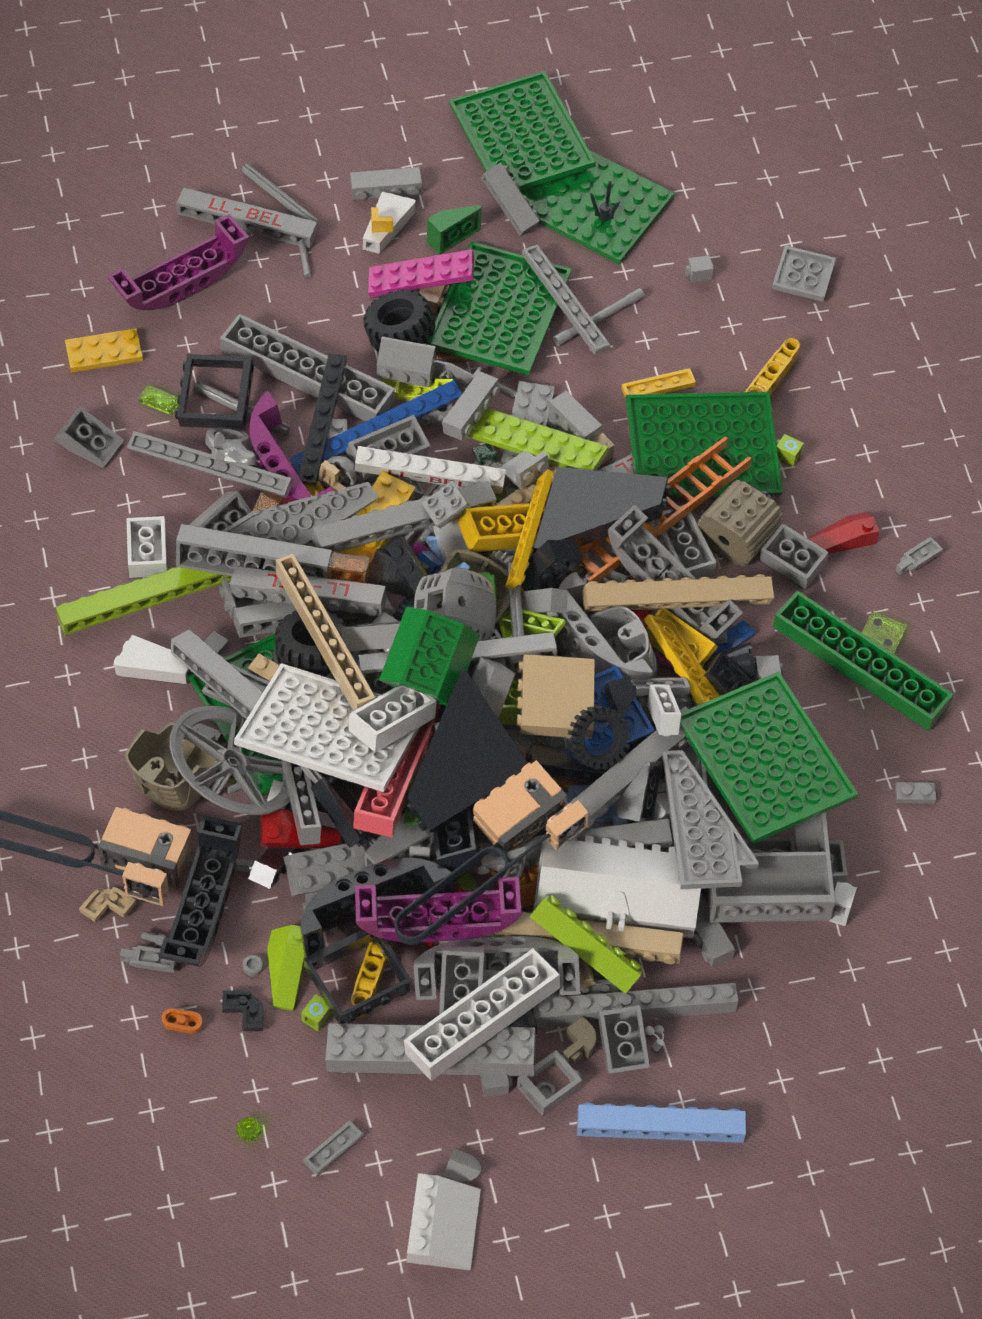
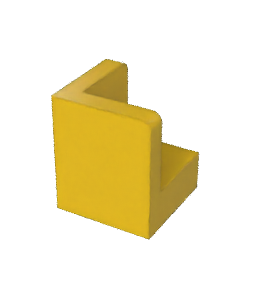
M378 207L371 208L372 233L393 232L392 216H379Z

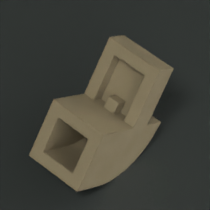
M582 1016L567 1028L566 1037L573 1044L563 1051V1055L568 1059L569 1065L572 1062H578L583 1055L589 1059L595 1050V1030Z

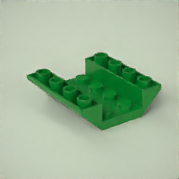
M406 607L379 680L398 687V685L405 686L436 698L437 703L447 706L461 671L464 669L468 670L480 635L465 624L432 611Z

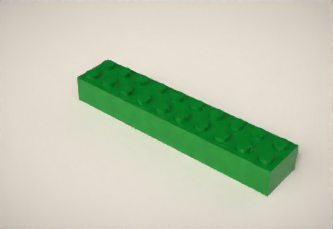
M798 590L775 614L773 628L927 731L935 725L950 707L954 695L952 692Z

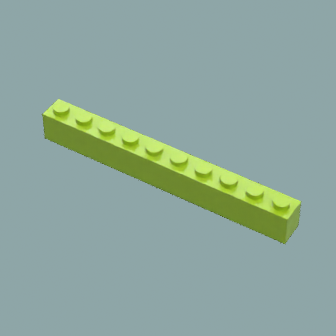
M174 567L168 571L159 574L155 573L125 585H118L110 590L100 591L88 597H81L70 603H63L56 607L57 618L64 635L222 584V580L225 578L229 582L232 576Z

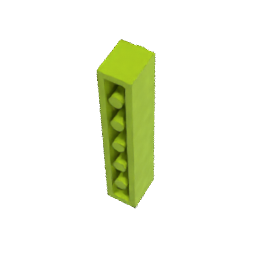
M546 894L529 917L565 946L572 949L581 959L626 994L641 976V966L635 960L630 961L624 956L625 953L620 948L612 947L605 936L602 934L597 935L592 931L593 927L586 921L581 922L577 919L574 911L561 906V902L555 896Z

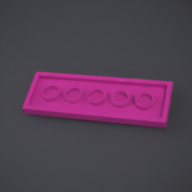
M473 250L369 267L368 294L371 298L383 294L386 295L390 291L396 292L400 289L404 291L418 290L471 281L474 277Z

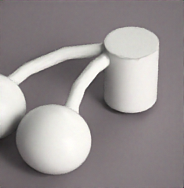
M656 1025L654 1028L647 1026L644 1029L646 1035H654L657 1038L652 1045L654 1051H659L664 1045V1027L662 1025ZM655 1032H656V1033H661V1034H662V1039H660V1038L655 1034Z

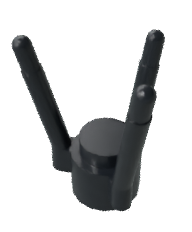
M611 181L608 182L605 203H602L599 208L593 193H590L595 210L594 215L598 216L602 221L613 219L619 203H616L612 209L609 204Z

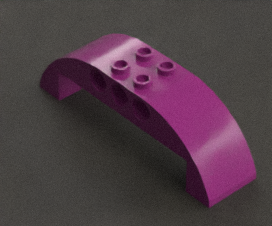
M228 214L215 221V236L132 278L123 268L108 275L107 278L124 300L135 309L156 310L167 307L207 287L229 271L244 252L249 236L234 218Z
M268 391L259 399L252 412L249 426L250 439L256 455V463L260 469L294 480L287 498L277 495L283 504H288V502L311 497V495L269 432L272 428L282 424L278 404ZM329 487L316 495L319 496L327 494V492H331L334 490L332 487Z
M519 877L498 878L499 890L485 891L422 942L479 938L494 934L512 925L521 916ZM376 885L355 886L356 924L367 933L376 937L402 942L395 933L394 922L396 916L423 894L377 897ZM472 892L436 893L403 918L399 923L398 929L405 936H417Z

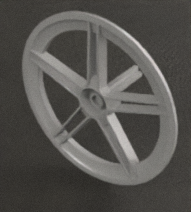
M203 706L191 709L180 716L170 734V751L181 775L199 794L220 807L248 815L274 813L284 808L290 802L281 759L270 760L249 757L242 753V747H233L236 726H238L239 732L246 721V718L238 711L221 706ZM210 721L231 724L228 748H224L192 727ZM183 738L217 759L219 763L200 775L195 776L187 765L183 754ZM217 769L220 771L219 773L213 775L212 777H210V778H208V779H206V780L200 782V780H202V779L205 778L206 776L210 775L211 773H213V772L216 771ZM248 771L282 774L283 783L280 793L272 800L266 802ZM232 775L251 804L234 802L220 796L221 791ZM213 782L210 788L206 787L207 785Z

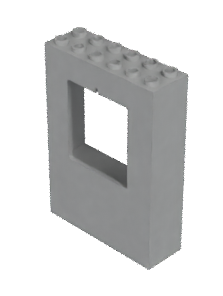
M700 760L698 774L727 815L726 801ZM826 812L794 826L797 852L753 853L759 863L758 869H740L742 887L706 888L709 923L830 921L835 904Z

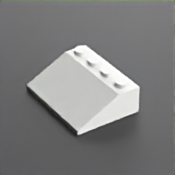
M418 1173L407 1250V1263L471 1270L481 1189L441 1176Z

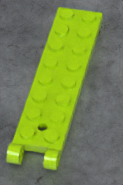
M489 408L483 412L480 421L474 424L471 433L466 435L468 438L518 454L525 451L536 456L544 451L548 454L549 464L563 468L596 471L609 452V448L606 445Z

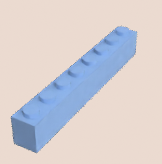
M593 1103L578 1105L577 1136L744 1143L746 1135L745 1111H740L739 1109L719 1110L718 1108H709L705 1110L696 1107L681 1109L675 1106L657 1108L654 1105L636 1107L632 1104L615 1106L610 1103L604 1105H594Z

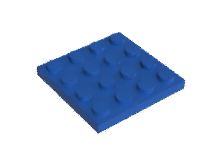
M617 666L594 675V707L603 706L610 708L604 688L607 681L624 678ZM634 697L623 717L628 722L625 726L630 727V732H627V735L631 736V740H626V744L629 745L655 732L646 714ZM604 719L594 721L591 739L584 738L587 750L594 756L605 753L612 745L614 734L608 721Z

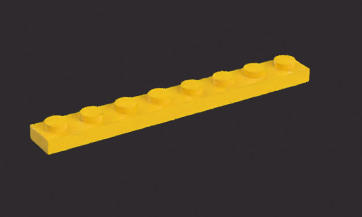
M548 469L536 482L505 586L510 590H513L517 585L520 586L525 579L524 572L529 566L528 559L533 552L532 545L537 538L536 532L541 525L540 518L545 511L544 505L548 500V491L553 483L554 473Z

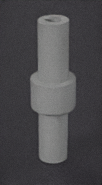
M143 931L141 939L154 942L160 947L162 946L163 939L167 938L166 935L160 933L156 935Z

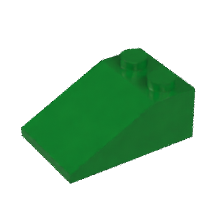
M476 205L450 209L431 215L427 219V243L441 255L481 230L482 207Z

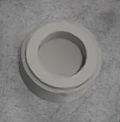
M249 955L243 960L242 966L246 975L257 976L262 972L263 962L260 957Z
M540 1082L536 1086L546 1099H549L556 1093L555 1087L549 1082Z

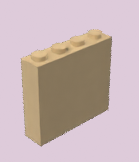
M524 654L522 662L518 664V673H521V679H518V691H521V697L517 699V709H521L520 715L517 714V726L520 727V734L572 737V735H568V730L573 731V727L570 724L571 722L576 723L577 720L574 717L576 715L581 716V710H587V707L590 706L594 707L595 659ZM594 722L587 728L585 738L591 739Z

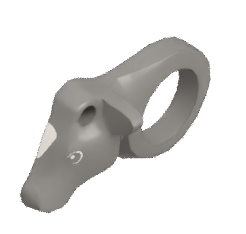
M218 427L209 429L206 432L205 443L212 450V459L246 465L256 464V455L248 451L252 447L251 440L244 431Z

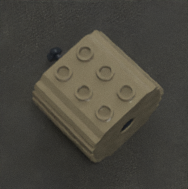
M736 480L700 517L697 525L710 550L735 566L738 564L745 566L763 548L784 519L782 518L781 508L771 499L769 492H760L746 482Z

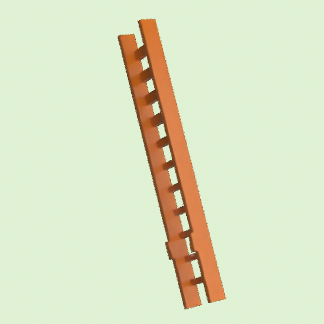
M725 436L700 456H696L688 462V465L668 479V485H671V488L683 496L688 503L680 508L670 498L666 497L667 505L675 513L668 518L662 514V517L658 518L662 523L655 528L648 522L644 523L643 526L657 538L747 470L751 465V458H746L734 468L718 455L720 451L727 447L728 438ZM713 458L728 473L724 476H718L704 463ZM700 468L714 482L707 488L691 473ZM684 478H687L702 491L695 498L678 485ZM609 536L579 547L584 557L580 563L593 574L587 579V583L592 581L599 582L622 564L618 556L613 558L598 545L599 542L605 539L612 546ZM590 549L606 563L601 569L584 555Z

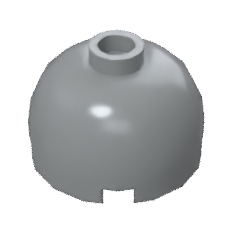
M335 456L328 459L327 462L335 465L340 470L338 482L346 487L354 486L357 479V471H354L355 464L344 456Z

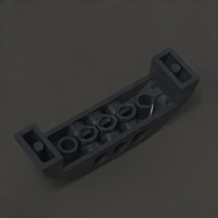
M203 815L198 830L199 845L170 936L163 939L158 955L159 958L197 967L203 966L215 941L231 889L241 841V823Z
M395 858L364 867L361 870L332 881L312 897L304 910L301 921V936L305 958L325 948L322 932L356 919L355 886L376 885L377 897L417 895L431 889L451 872L443 866L428 860ZM453 881L437 893H454Z

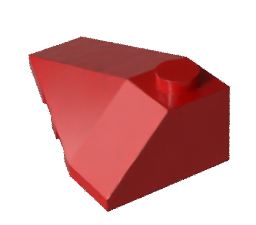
M282 808L274 813L261 815L260 847L322 849L341 845V834L337 828L324 826L320 822V843L300 845L292 811Z

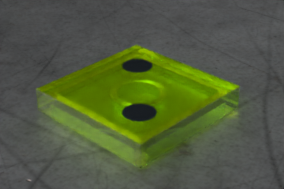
M872 611L862 634L895 654L907 625Z

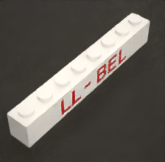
M358 446L354 471L380 475L383 471L396 478L439 485H447L452 481L456 487H467L476 482L488 481L495 494H502L506 469Z

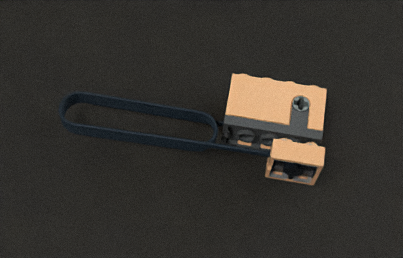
M537 760L532 764H526L522 768V772L516 776H510L506 780V784L502 787H496L491 791L489 797L485 800L480 799L474 805V823L493 846L480 850L404 908L396 916L394 922L395 933L398 939L409 945L418 944L425 940L499 881L498 878H503L510 867L546 839L555 850H558L588 826V811L578 800L567 805V795ZM561 809H563V812H562V813H560L558 816L555 815V814H557ZM546 826V835L508 864L506 852L515 850ZM488 853H496L503 857L505 867L421 934L408 937L400 932L398 926L403 918Z
M115 808L99 845L94 844L85 835L0 810V820L91 847V852L88 857L80 860L0 838V848L69 867L81 868L89 866L123 877V883L125 884V895L160 906H164L169 894L168 886L177 888L186 867L187 857L193 851L191 829L188 827L171 824L164 819L151 818L147 814H138L127 808ZM95 849H98L99 855H101V865L91 863L94 859Z

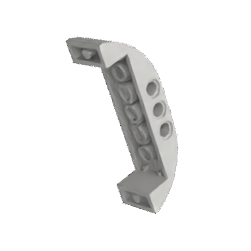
M633 505L608 529L609 539L616 555L637 582H643L646 579L661 581L666 578L673 580L691 578V580H697L643 526L648 517L636 505ZM730 599L723 606L667 609L707 638H717L743 613Z
M576 572L567 576L559 589L568 591L566 614L558 615V618L566 621V624L555 638V643L565 657L595 659L594 675L617 666L623 677L630 676V679L651 678L653 671L644 659L627 663L621 661L580 608L582 589L585 583Z
M506 936L454 940L427 950L413 964L416 1000L437 999V989L441 983L442 945L484 947L483 970L502 971L533 948L560 974V995H580L579 956L562 943L540 937Z

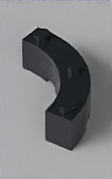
M315 801L317 811H319L321 804ZM291 802L288 804L289 811H292ZM268 848L261 857L251 863L249 867V880L267 888H272L279 882L280 873H286L283 857L299 853L301 848Z

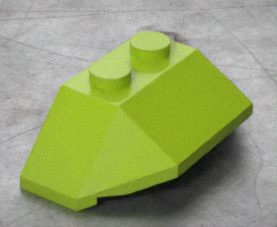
M509 606L498 620L503 638L512 637L511 610ZM522 610L524 636L553 632L554 638H556L566 624L564 619Z

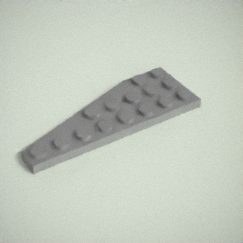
M366 482L347 487V489L288 502V504L272 506L261 511H253L222 531L306 546L312 542L313 528L322 524H331L337 520L349 519L379 500V497L370 483Z

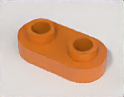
M169 1008L163 1012L161 1017L163 1026L171 1031L195 1034L203 1026L202 1017L197 1012ZM171 1019L176 1020L174 1023L169 1022ZM190 1023L196 1024L195 1026H189Z

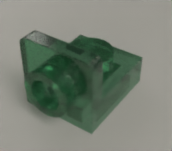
M485 443L472 448V454L481 466L491 467L498 463V452L496 450L493 451L490 444Z

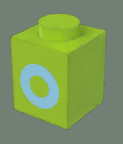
M784 434L781 440L777 439L776 441L778 459L794 466L802 454L804 443Z
M315 994L301 1012L302 1022L319 1032L332 1015V1012L324 999Z

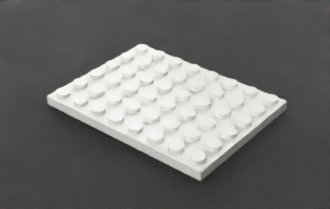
M281 663L235 737L234 745L384 792L420 727L381 750L374 752L349 731L350 713L353 710L336 680ZM373 692L375 699L381 696V694Z

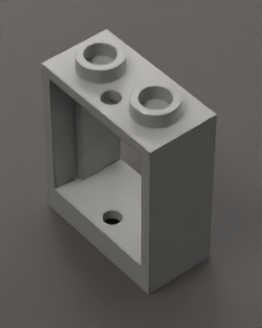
M555 1050L535 1065L534 1076H519L517 1087L538 1112L544 1116L581 1089L582 1076L578 1070H573L569 1065L568 1059L563 1054L560 1055ZM555 1063L571 1082L549 1099H546L530 1080Z

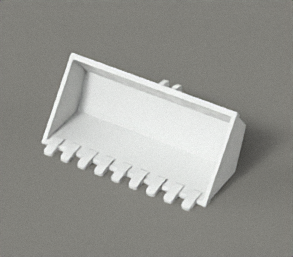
M585 836V842L577 841V838L575 840L571 839L558 850H555L547 839L542 842L534 909L545 895L548 894L549 896H555L561 902L560 905L565 909L569 908L574 911L577 919L606 923V929H611L612 924H618L619 931H623L624 925L681 932L684 938L693 939L701 888H680L675 847L670 846L668 852H661V846L653 844L652 850H645L643 843L636 842L635 848L627 847V841L619 840L618 846L610 845L609 838H602V843L599 844L593 843V836Z

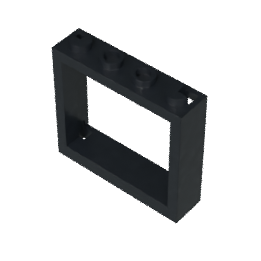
M187 354L186 361H183L184 377L180 379L182 390L181 393H178L179 409L176 408L175 418L178 419L180 427L245 429L254 372L252 357ZM193 367L243 369L236 415L186 413Z
M331 775L321 778L310 789L349 848L355 845L360 847L369 841L368 838L373 840L380 836L379 834L367 831L360 834L357 829L353 828V822L330 788V786L344 779ZM405 805V808H404V810H403L402 815L407 811L406 805Z
M363 929L304 958L306 972L338 1024H350L357 1017L363 1014L367 1015L374 1008L380 1005L385 1006L392 999L398 996H405L412 990V980L388 941L369 934ZM375 941L400 982L341 1012L316 970Z

